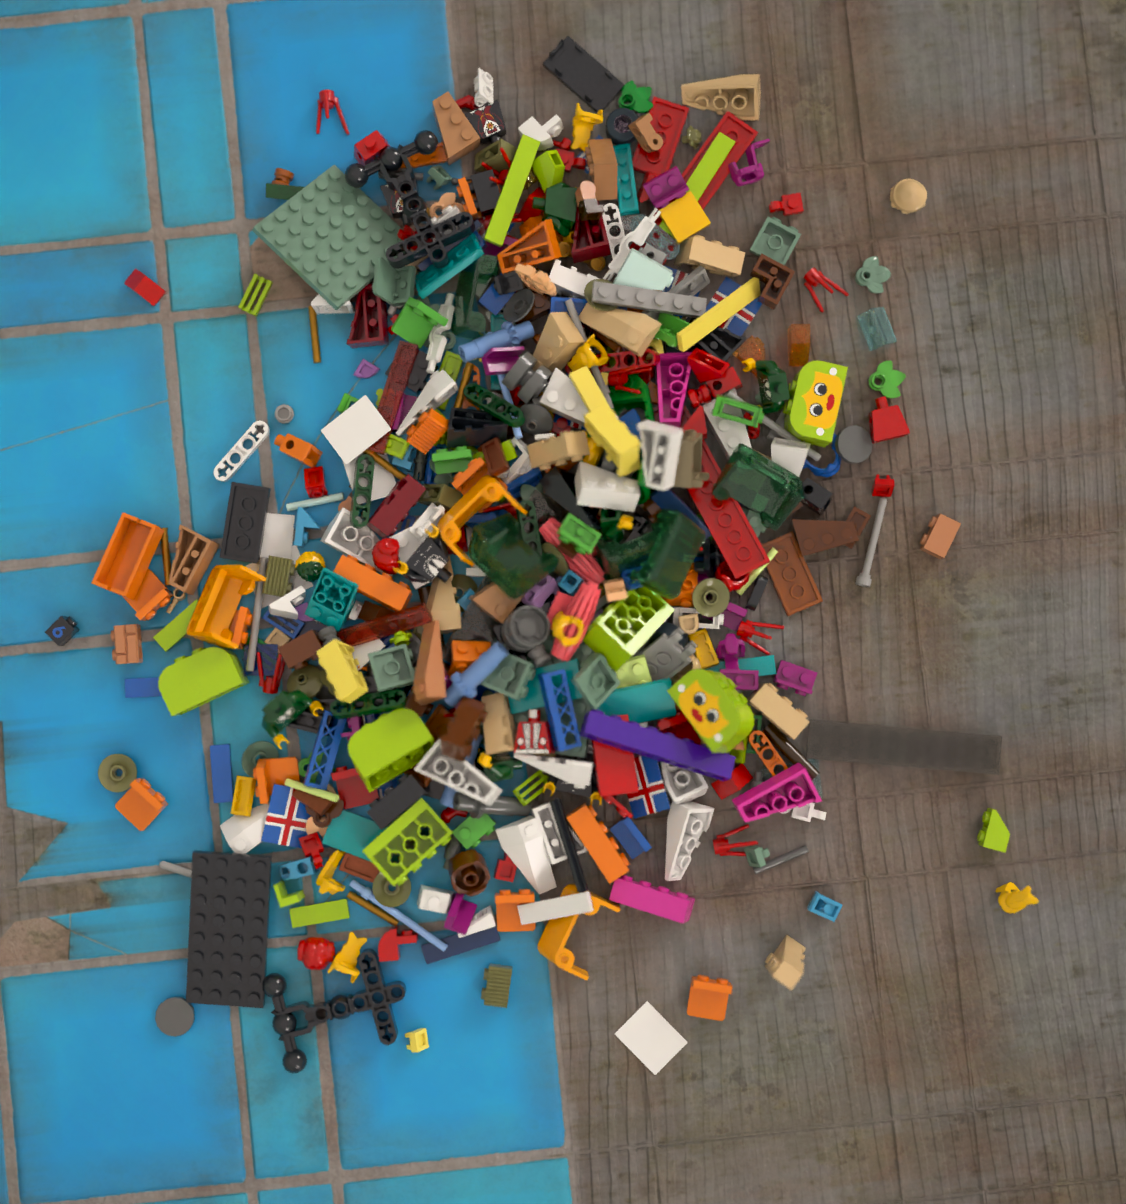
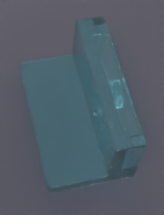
M884 307L872 308L857 316L870 351L897 342Z

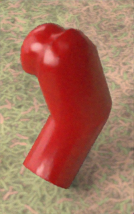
M470 95L455 101L460 109L464 107L470 110L479 108L474 103L475 97Z
M653 359L646 360V361H647L648 363H651ZM654 366L652 370L638 375L646 384L654 377Z
M746 412L743 418L752 420L750 417L752 415ZM759 423L757 428L748 425L747 433L750 439L758 438L760 434Z
M447 807L440 814L441 820L444 823H449L455 816L466 818L468 811L454 810V808Z

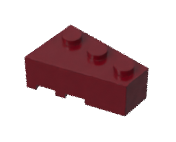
M577 206L574 241L571 252L573 262L579 263L611 255L603 217L601 216L599 220L581 221Z
M368 284L358 294L355 306L356 311L350 326L351 332L346 343L352 349L389 345L386 302L373 293V284Z
M409 474L398 480L370 517L367 526L383 539L388 536L391 537L398 529L396 527L397 524L405 520L409 514L408 511L418 503L419 497L426 488Z

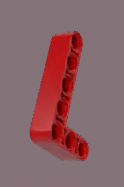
M646 349L642 357L637 356L631 351L607 354L609 357L608 361L598 367L600 373L616 371L638 365L639 368L653 367L659 363L660 354L654 349ZM648 353H651L653 355V360L651 363H648L646 361V356ZM630 355L634 357L632 365H629L627 361ZM612 357L616 360L614 367H611L609 364V360ZM566 364V372L568 374L572 373L571 368Z

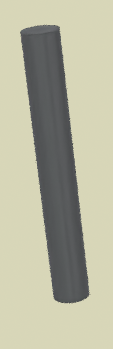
M804 845L767 861L766 865L761 868L753 867L754 873H761L809 852L808 848Z

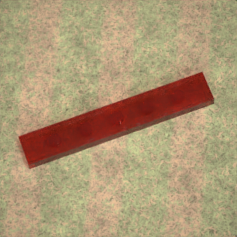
M402 340L399 341L377 409L391 430L366 450L382 455L385 454L419 346Z
M423 603L340 629L339 632L337 631V637L343 643L354 647L395 634L398 631H405L432 622L433 617L426 604Z

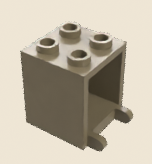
M689 429L682 433L673 487L700 488L703 485V481H707L710 475L707 472H701L702 433H696V430Z

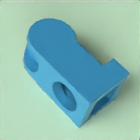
M403 434L401 438L407 440L408 435ZM409 445L403 460L394 457L392 465L411 472L413 463L409 461L412 451L416 448Z
M569 569L558 583V586L573 596L585 581Z
M311 856L278 866L282 881L312 875L319 871L315 869Z

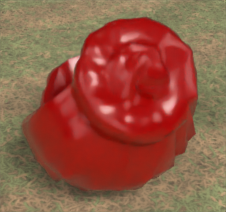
M384 538L378 541L372 550L375 566L386 574L395 575L398 572H395L393 568L398 570L401 568V564L397 562L400 561L398 554L400 544L397 539Z
M725 561L715 571V579L722 581L727 586L729 592L740 590L749 581L750 573L735 580Z
M309 937L299 941L297 959L303 962L305 968L309 970H323L329 963L333 962L335 955L334 942L321 937Z

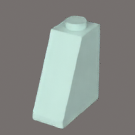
M632 248L613 284L663 291L665 286L669 287L674 277H672V270Z

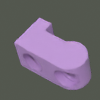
M544 572L537 576V580L523 596L522 602L525 605L541 608L551 594L556 595L557 591L560 590L554 577Z

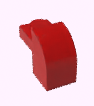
M398 926L388 929L379 941V962L399 960V944L417 943L418 933L408 929L402 930L398 934Z

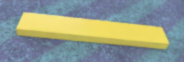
M753 277L678 332L679 350L685 352L760 296L759 279Z
M587 366L569 374V378L588 412L602 404L611 409ZM639 460V466H637V467L634 468L633 470L629 471L628 473L624 474V476L629 475V474H631V473H633V472L639 470L640 467H641V462H640V460Z

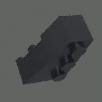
M687 317L685 321L691 324L697 318ZM717 327L691 346V348L695 350L697 347L727 362L747 338L733 334L726 328Z
M451 407L447 448L479 446L495 437H498L501 443L505 442L508 425L483 410Z
M338 698L313 700V702L319 701L324 710L330 711L332 702L338 700ZM307 707L288 727L317 734L324 711L317 709L316 711L319 716L316 717L313 715L310 707ZM328 715L326 721L328 728H331L334 716Z
M414 772L410 776L406 773L398 780L400 784L394 788L392 785L384 792L386 795L381 800L376 798L369 804L371 809L367 813L381 830L429 790Z

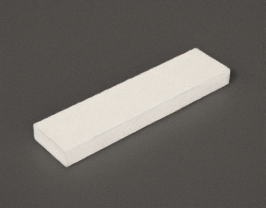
M589 891L517 906L521 925L593 911Z

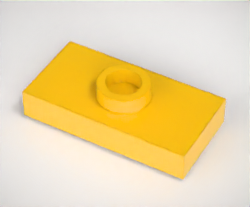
M706 628L698 630L693 634H688L689 641L693 640L698 645L695 648L696 652L694 654L700 662L701 669L705 670L719 665Z
M245 776L236 777L230 814L251 816L257 779Z

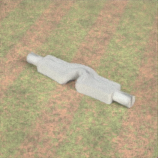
M655 208L649 217L645 216L637 228L622 239L619 252L608 265L610 269L603 279L610 281L615 274H618L631 251L628 244L634 242L642 246L649 233L655 227V220L662 212H657L658 209Z
M452 293L446 294L445 303L440 305L438 312L448 319L446 326L437 324L429 334L430 345L426 360L429 363L426 372L434 374L436 363L441 361L447 343L446 337L440 334L451 328L455 309L452 305L454 294Z

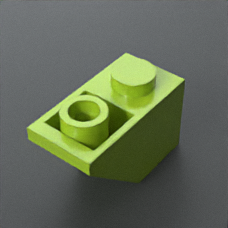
M557 150L546 151L534 159L532 164L533 172L538 177L544 193L546 188L562 182L565 166Z
M987 808V811L982 816L983 828L977 836L978 845L1006 853L1010 833L997 810Z

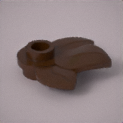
M338 800L334 802L324 814L326 820L323 822L320 821L321 816L307 806H305V809L313 817V822L317 827L325 828L331 824L332 819L341 815L344 809V801Z

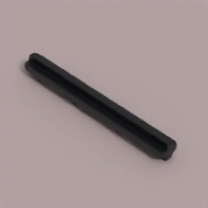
M552 799L550 801L577 891L579 893L588 890V886L561 799Z

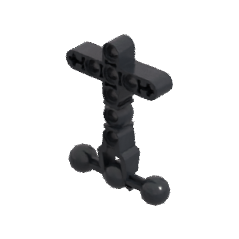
M428 130L417 133L414 142L404 147L400 144L398 148L386 147L381 151L379 157L374 156L373 162L364 166L354 163L348 166L345 171L346 182L355 188L363 187L367 184L369 176L381 171L389 189L396 190L401 198L403 212L411 219L417 234L387 249V260L391 267L395 269L402 268L427 255L434 267L444 268L449 262L444 247L471 235L475 231L473 217L468 212H461L433 225L427 214V204L418 195L414 187L413 180L415 179V174L408 157L417 153L423 155L432 154L438 145L437 137ZM402 163H404L407 169L404 173L405 176H399L397 180L396 178H390L387 171H397L402 166ZM406 189H411L409 193H403ZM415 205H418V206H419L418 209H416V210H411V208H412L413 206H415ZM421 222H427L425 226H419ZM446 230H453L448 235L444 234ZM429 238H435L432 243H427ZM413 246L418 247L415 251H409ZM438 254L443 255L441 259H434Z
M366 949L359 957V965L366 990L358 991L353 996L352 994L348 996L337 995L328 1000L327 1003L309 1004L307 1001H301L286 1007L283 993L287 988L285 978L278 973H271L264 978L262 989L267 996L272 998L275 1008L271 1012L275 1015L272 1027L280 1035L278 1040L284 1042L286 1049L282 1059L286 1071L299 1073L303 1071L307 1064V1057L302 1050L297 1049L294 1037L310 1033L314 1026L326 1022L329 1018L330 1021L334 1018L339 1020L346 1019L355 1012L371 1009L380 1041L385 1045H391L395 1042L398 1029L391 1004L399 1002L404 998L406 986L401 981L385 984L376 951ZM366 955H368V957H372V958H373V959L371 960V962H370V965H371V968H370V969H368V967H369V962H368V960H365V961H364V958L366 957ZM371 973L376 974L378 981L371 982L368 975ZM392 988H401L402 994L394 995ZM380 992L383 995V1000H375L373 994ZM360 997L364 1000L365 1004L358 1006L355 1003V999ZM343 1003L346 1010H337L336 1004ZM319 1008L325 1009L327 1016L322 1017L318 1015L317 1010ZM303 1010L306 1013L305 1019L308 1020V1025L296 1029L297 1020L291 1012ZM385 1011L389 1017L383 1020L379 1017L378 1013ZM387 1024H389L387 1027L389 1033H393L391 1038H389L388 1035H385Z

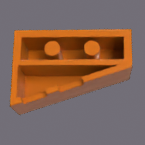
M552 219L544 220L518 241H515L497 254L502 274L515 271L514 269L518 263L524 266H532L562 257Z

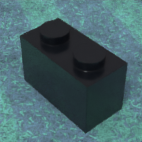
M493 169L470 175L472 182L468 184L471 194L475 193L477 200L474 201L477 212L480 211L482 217L493 214L500 196L497 183L489 180V177L495 178Z

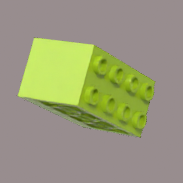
M649 585L629 591L626 588L627 599L613 601L588 627L587 635L583 638V641L595 653L605 656L607 664L615 672L637 652L675 611Z
M421 798L362 851L393 886L396 884L400 886L408 879L406 875L411 870L414 873L422 866L421 861L425 857L430 859L437 853L435 848L440 844L442 846L446 845L452 839L450 835L453 832ZM421 827H423V828L428 827V828H429V830H428L429 835H428V836H426V835L421 836V835H420V833H421V829H420V828H421ZM407 839L409 841L414 840L415 843L413 844V850L411 848H405V846L407 845L405 841ZM392 853L400 854V861L398 863L390 861Z

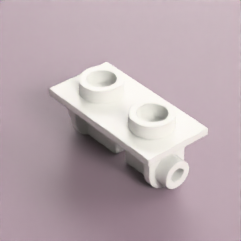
M478 68V76L474 79L476 92L474 103L478 107H482L487 101L493 104V78L488 72Z
M432 502L411 526L409 531L423 543L429 536L424 530L427 529L431 532L433 530L431 524L437 527L438 521L445 515V508L441 505L437 507Z

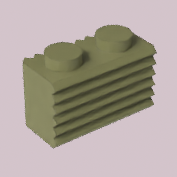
M269 555L265 574L266 580L262 590L263 594L283 597L292 591L291 575L294 576L296 572L294 560Z
M490 963L489 968H485L483 980H487L486 988L482 987L481 993L484 1005L507 1008L513 966Z

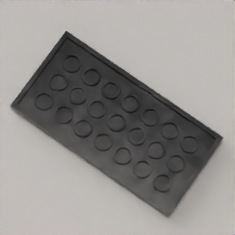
M198 850L192 852L186 1002L252 1008L264 1007L265 993L262 989V982L266 977L272 856Z

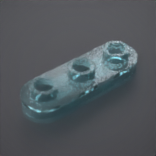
M638 214L631 220L630 226L632 231L639 225L638 221H642L646 215ZM657 224L645 240L647 244L667 254L666 259H673L680 252V246L675 239ZM653 233H657L659 239H655ZM669 245L673 247V251L668 250Z

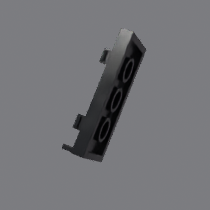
M569 36L564 40L561 39L557 47L549 52V57L543 63V66L596 113L601 109L604 111L624 87L620 80Z
M236 482L231 483L220 558L259 564L271 488Z

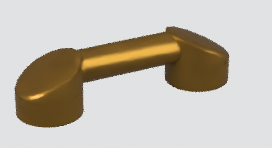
M559 242L562 257L569 256L572 258V249L569 243ZM603 257L583 261L594 271H600L605 267V259Z

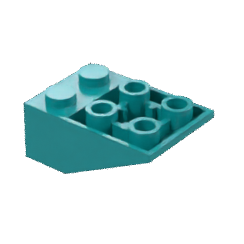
M324 567L305 615L326 626H334L336 631L339 632L348 620L359 585Z

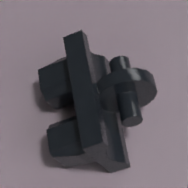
M707 538L703 544H699L703 548L702 551L695 547L696 557H704V560L695 561L694 570L698 574H706L708 578H714V566L720 567V562L725 560L720 550L711 544L710 538Z

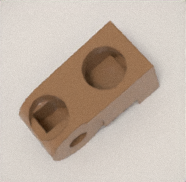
M650 113L640 116L628 126L642 149L646 152L659 150L663 145L662 137L655 132L650 124V121L653 120Z

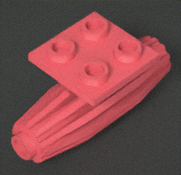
M551 517L538 530L546 542L553 544L557 548L561 540L558 539L559 535L556 532L561 523ZM600 537L593 548V552L589 555H582L578 552L571 559L560 551L566 560L568 568L586 583L590 580L600 584L605 579L603 577L605 572L595 559V556L608 545L602 537Z
M590 580L587 583L583 582L574 597L557 591L547 613L550 630H552V619L560 611L565 616L580 618L584 626L579 641L573 646L566 647L555 637L551 654L568 662L581 644L597 608L601 589L598 588L599 584ZM572 623L565 625L563 634L567 638H574L578 634L577 625Z

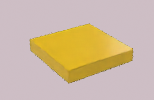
M691 191L659 210L662 212L660 214L661 219L678 245L711 224Z

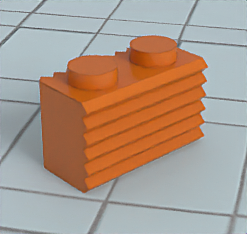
M433 408L428 412L424 411L418 418L419 422L417 425H411L406 433L408 435L406 442L424 455L445 434L449 425V420L437 413Z

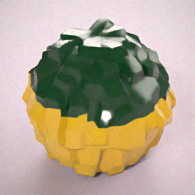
M315 551L304 552L299 556L295 564L297 573L306 582L319 580L323 568H326L324 558Z

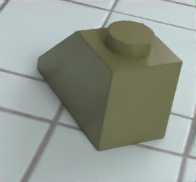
M499 139L475 154V171H488L481 165L482 162L498 172L504 169L509 170L500 152V148L504 149L511 163L517 148L503 139Z
M423 484L426 490L419 497L420 500L418 502L427 506L433 502L437 507L441 505L446 511H449L460 500L462 493L446 484Z

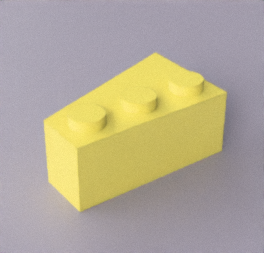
M602 404L584 415V427L597 446H603L608 454L606 459L608 462H614L618 468L616 473L619 477L639 466L640 442L635 435L628 431L627 426L616 418L612 409H608Z
M334 639L316 652L319 657L318 662L327 673L326 678L335 689V696L340 701L351 703L366 693L368 688L363 673L357 670L356 666L359 665L358 659L353 658L354 647Z

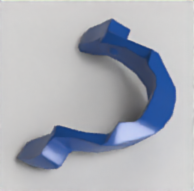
M835 433L833 434L831 444L832 450L836 454L834 463H830L826 468L820 469L813 466L806 459L803 469L809 468L815 476L830 477L839 471L841 457L836 452L835 440L837 435Z

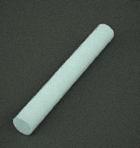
M342 492L288 503L286 507L287 511L297 510L298 507L306 508L344 500V495Z

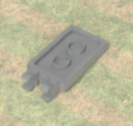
M679 627L669 637L663 633L636 655L645 654L652 681L666 678L671 679L691 662L689 656L696 652L695 648L698 645L692 640L683 648L678 643L682 638L681 635L684 634Z

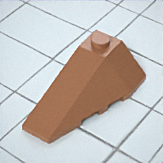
M439 620L425 624L414 677L415 701L419 705H426L446 698Z

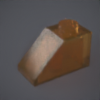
M791 324L789 326V366H804L808 363L811 343L810 324Z
M751 335L735 351L734 356L741 363L748 358H753L755 362L757 360H765L764 343L758 337L754 338ZM756 368L750 370V372L758 379Z

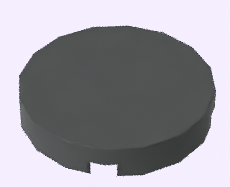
M860 426L845 427L836 436V452L847 463H861L871 454V437Z
M183 997L167 998L156 1010L155 1020L158 1028L168 1036L176 1037L183 1035L194 1023V1007L191 1003L186 1002V999Z

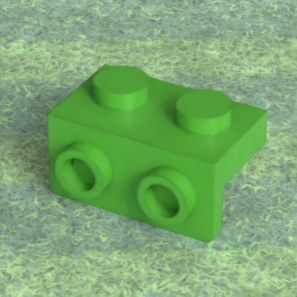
M660 313L658 322L662 325L654 338L665 341L668 346L676 347L678 345L677 333L690 323L672 314Z
M467 446L456 447V451L448 452V449L436 450V453L432 454L436 474L465 471L468 468V464L473 460L472 450L467 449Z
M570 513L567 514L556 532L559 535V540L565 544L571 543L575 546V550L582 555L591 554L602 535Z
M488 814L481 815L480 819H473L469 816L452 831V834L466 850L470 847L474 849L481 842L480 838L484 834L488 836L496 829L494 827L496 821Z

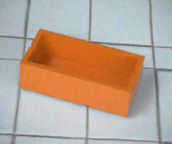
M122 512L91 583L134 601L165 530L157 525Z
M349 554L347 557L341 556L333 572L358 584V593L400 615L404 613L413 596L409 585L401 581L399 583L394 582L393 577L384 572L381 575L378 574L375 570L376 568L366 563L364 566L361 565L357 558Z
M585 802L568 813L566 818L610 884L629 871L628 865L630 863L623 852L619 854L617 851L619 847L613 836L610 838L607 836L608 829L602 820L598 822L596 819L597 812L591 804L587 805Z

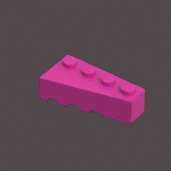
M692 352L660 353V361L656 365L659 423L680 428L692 373L687 357Z
M800 763L791 766L732 799L737 812L745 823L770 816L773 813H782L791 808H800L812 802L822 801L805 767Z
M622 875L614 881L609 898L611 901L682 924L689 921L695 898L689 897L685 893L669 891L670 889L662 886L654 887L651 886L650 882L640 880V882L633 881V877L628 875Z

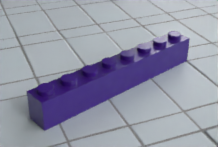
M592 709L584 715L579 734L581 737L723 782L731 779L736 757L730 755V752L713 753L707 744H694L693 740L676 738V735L673 733L665 732L663 734L654 727H641L638 722H626L616 715L607 716L598 709Z

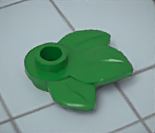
M632 80L629 81L622 88V95L618 100L619 108H628L638 113L651 110L653 104L648 100L651 97L652 88H636L635 83Z

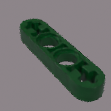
M470 383L465 386L463 392L470 403L511 427L518 428L524 424L525 417L520 408L476 383ZM486 398L492 399L488 404L482 403ZM499 407H506L503 412H496Z
M368 454L361 455L355 463L350 523L356 529L366 526L370 515L375 463L373 457ZM365 459L369 465L365 468V473H359L364 470V464H361V462ZM360 477L367 479V487L359 485L358 480ZM357 496H363L366 499L364 506L357 503ZM359 510H365L361 512L360 516L364 521L358 524V520H355V518L359 515Z
M522 500L519 501L522 507H524V503L530 507V510H527V517H532V519L522 521V517H526V514L524 515L516 508L524 564L533 574L538 575L543 571L544 564L536 510L531 501ZM527 522L533 525V531L529 534L524 531V525ZM531 541L536 544V550L532 553L527 550V544ZM538 554V558L534 557V562L539 564L536 571L530 568V565H533V558L528 559V555L535 556Z
M399 689L361 695L351 703L340 701L339 699L335 700L330 706V711L336 719L370 715L403 708L407 704V698L405 693ZM400 696L399 702L396 703V697ZM376 699L383 700L381 706L375 707L373 705ZM362 702L364 707L361 710H355L354 706L356 703ZM340 706H342L343 709H341V712L338 713L337 710Z

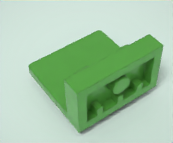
M409 297L391 331L421 349L433 327L437 326V324L445 327L448 319L421 301Z

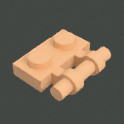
M517 264L514 270L528 289L542 295L546 293L551 297L557 295L556 286L553 282H550L548 274L543 271L536 273V269L530 265Z

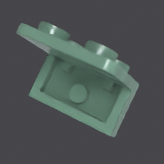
M376 258L374 283L372 285L373 293L393 307L404 306L409 297L414 298L416 268L411 265L395 269L383 258Z

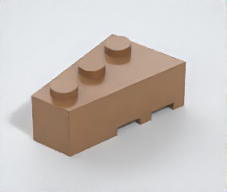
M449 92L432 101L433 114L449 166L480 146V137Z
M611 138L588 140V147H585V157L589 167V175L596 187V200L617 199V160Z
M180 524V534L178 542H176L175 548L177 550L175 560L172 563L169 584L184 593L194 595L220 544Z
M516 565L498 577V579L468 597V599L496 622L503 623L538 577L524 565Z

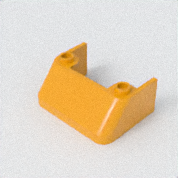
M490 475L483 476L437 524L442 539L462 561L472 567L475 565L474 562L456 542L461 537L460 528L487 501L497 502L505 496L524 515L527 513L502 484Z
M216 565L209 574L188 624L187 635L221 648L237 649L239 645L232 642L233 632L228 628L242 595L253 592L255 581H265L266 577L243 565Z
M566 885L560 897L579 893L576 885ZM589 891L593 911L583 914L594 915L598 912L601 905L619 913L620 906ZM579 914L548 920L538 942L537 948L539 953L559 968L587 981L589 978L588 971L573 965L574 954L569 949L564 948Z

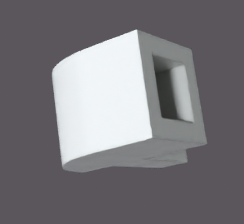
M557 114L543 126L532 116L518 127L520 137L524 134L540 141L538 150H546L553 147L552 138L558 136L562 129H564L562 121Z

